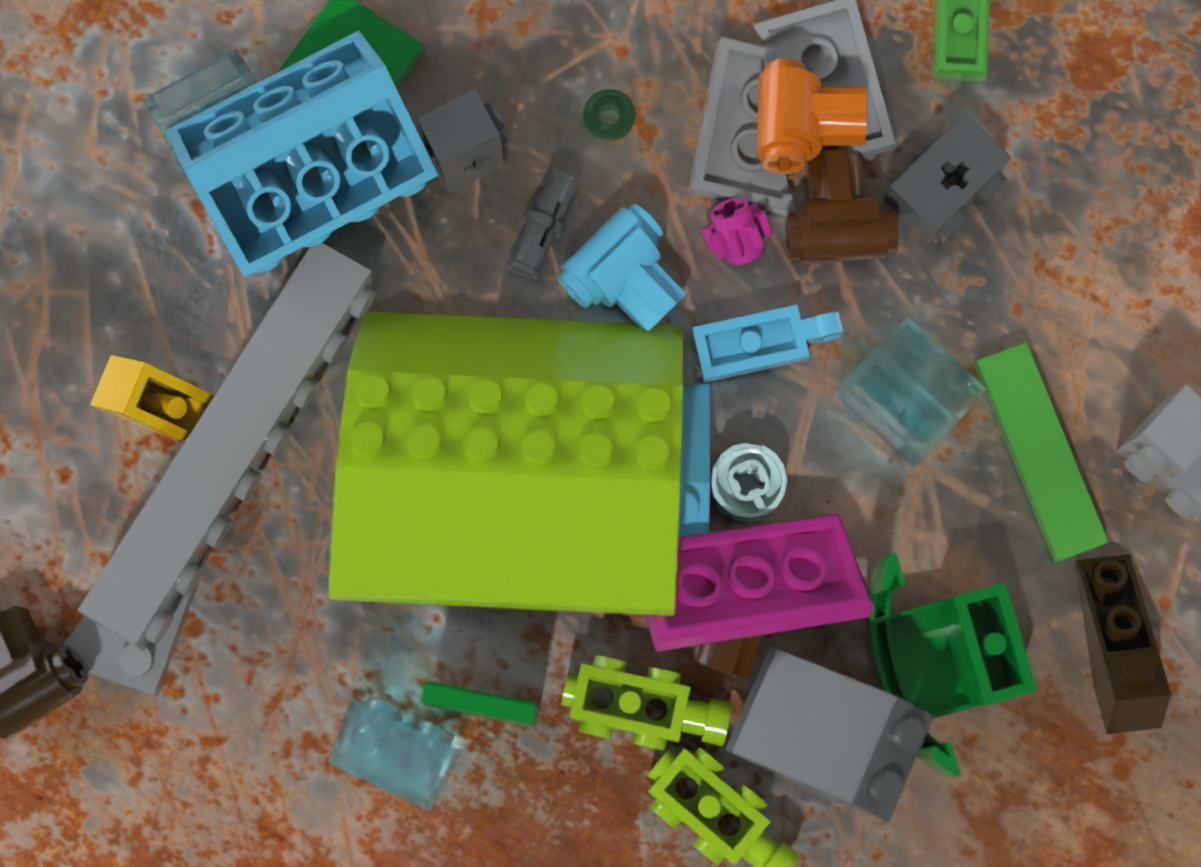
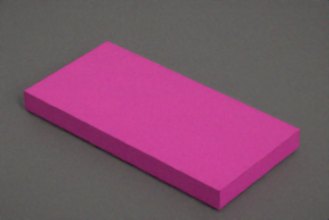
M839 514L679 537L674 616L645 615L656 652L867 618L870 617L874 606Z

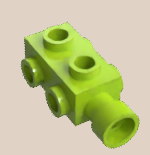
M595 655L593 665L581 663L579 675L569 672L567 674L561 705L571 707L569 719L580 722L578 729L580 733L611 739L612 730L616 729L634 733L632 743L634 745L665 751L667 741L678 743L681 732L702 736L701 742L724 746L732 703L710 698L709 703L688 699L690 687L679 685L681 678L679 673L649 667L647 677L625 673L627 665L625 661ZM606 688L611 691L613 702L608 708L600 709L592 703V694L596 689ZM657 699L666 705L667 713L662 720L654 721L647 716L645 708L651 700Z
M699 747L693 755L684 748L677 756L667 750L647 774L654 782L647 792L656 799L649 808L673 829H676L683 822L699 837L692 845L716 866H719L724 859L735 866L743 858L752 867H794L801 856L784 841L778 844L764 832L771 823L762 815L768 805L744 784L735 792L723 782L719 776L725 768L702 748ZM684 777L691 778L697 787L695 795L687 800L680 798L675 789L677 782ZM725 814H733L739 822L737 832L730 836L723 835L718 828L719 819Z

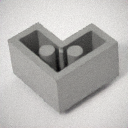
M1186 384L1158 403L1117 451L1126 458L1123 463L1129 472L1145 483L1152 481L1167 494L1165 501L1173 511L1187 520L1194 518L1200 522L1201 397Z

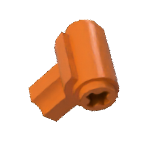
M776 59L765 65L764 71L760 73L758 79L757 156L762 161L764 169L775 174H793L804 169L807 161L818 156L822 145L866 146V87H823L821 79L813 72L808 71L801 61L795 59Z

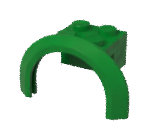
M896 552L889 553L878 560L868 588L874 609L870 617L866 618V627L871 656L882 691L895 695L934 716L933 719L1038 691L1005 582L890 614L893 592L898 587L906 584ZM927 731L917 757L942 777L961 776L952 742H938Z

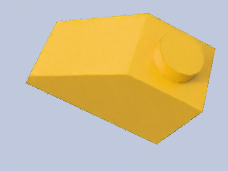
M111 355L90 405L133 425L185 443L215 395L145 362Z

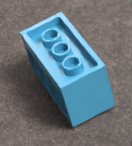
M359 30L166 130L184 172L244 278L254 272L263 273L275 268L280 264L283 257L302 247H313L321 244L330 236L332 231L351 221L360 222L370 218L378 211L380 206L399 196L407 197L419 192L426 186L427 181L439 176L385 64Z

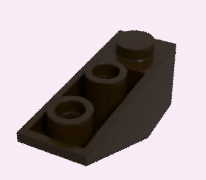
M1130 554L1076 560L1075 566L1093 686L1106 734L1162 728L1172 694Z

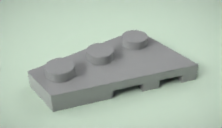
M835 0L753 24V29L764 46L772 49L774 60L788 58L801 61L808 71L813 72L821 79L823 87H866V146L833 145L835 149H847L849 153L861 154V159L896 149L895 138L856 0Z
M721 37L716 45L688 193L720 201L744 198L748 201L749 205L758 203L762 211L790 217L794 213L792 194H789L786 174H775L767 171L757 156L758 79L760 73L764 71L765 65L774 60L773 51L770 48Z
M209 546L198 564L203 567V571L212 549L211 546ZM201 576L193 590L187 596L180 593L168 613L173 615V620L162 639L157 644L150 641L144 651H141L86 617L83 618L63 645L71 647L78 653L86 665L89 674L158 696Z

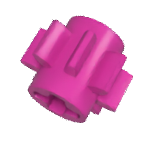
M732 198L716 205L710 212L713 225L702 228L709 251H714L717 260L726 257L727 262L733 265L746 264L760 257L765 250L762 238L773 235L766 211H761L758 203L749 205L748 201L744 198Z

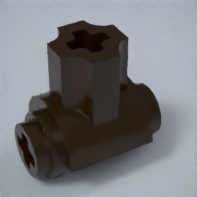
M13 606L0 612V739H10L80 694L83 690V684L88 680L86 665L78 653L67 645L56 647L51 643L41 641L28 608Z

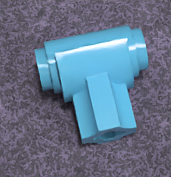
M632 204L628 209L621 207L560 266L563 272L557 277V281L562 288L583 308L587 309L592 303L595 305L603 303L607 307H612L617 303L645 332H648L686 295L657 264L661 259L657 249L659 246L658 239L663 235V231L657 222L637 204Z

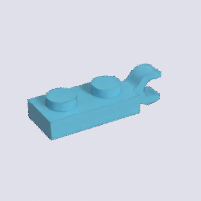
M798 304L692 327L704 383L809 360L810 354L807 344L835 341L841 339L840 334L843 333L839 312L826 313L801 320Z

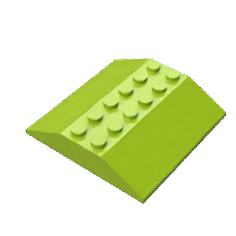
M367 311L359 324L347 372L335 470L328 589L329 600L674 616L681 478L683 326L655 325L648 332H645L634 323Z

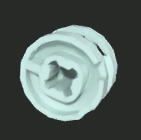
M748 442L733 445L720 455L712 468L710 496L713 504L722 515L732 521L752 523L763 520L775 511L785 495L787 476L784 464L775 452L764 445L748 444Z

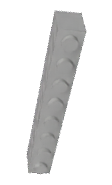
M324 243L309 247L78 608V611L83 616L141 651L145 650L150 641L157 644L162 639L173 620V615L168 613L180 593L187 596L193 590L203 572V567L198 564L209 546L217 549L224 541L233 523V520L228 518L229 514L239 499L246 502L256 490L262 474L257 470L267 454L270 453L275 456L285 444L291 431V427L286 425L297 407L304 410L312 401L320 384L315 378L325 362L331 365L334 364L342 353L348 337L343 333L353 317L361 320L372 305L376 292L371 290L373 287L371 270Z

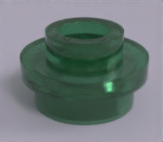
M603 89L597 91L588 98L584 105V126L594 138L600 141L614 142L621 140L630 133L635 123L636 112L634 104L626 94L619 90ZM605 110H613L619 115V119L614 124H605L600 120L599 116Z

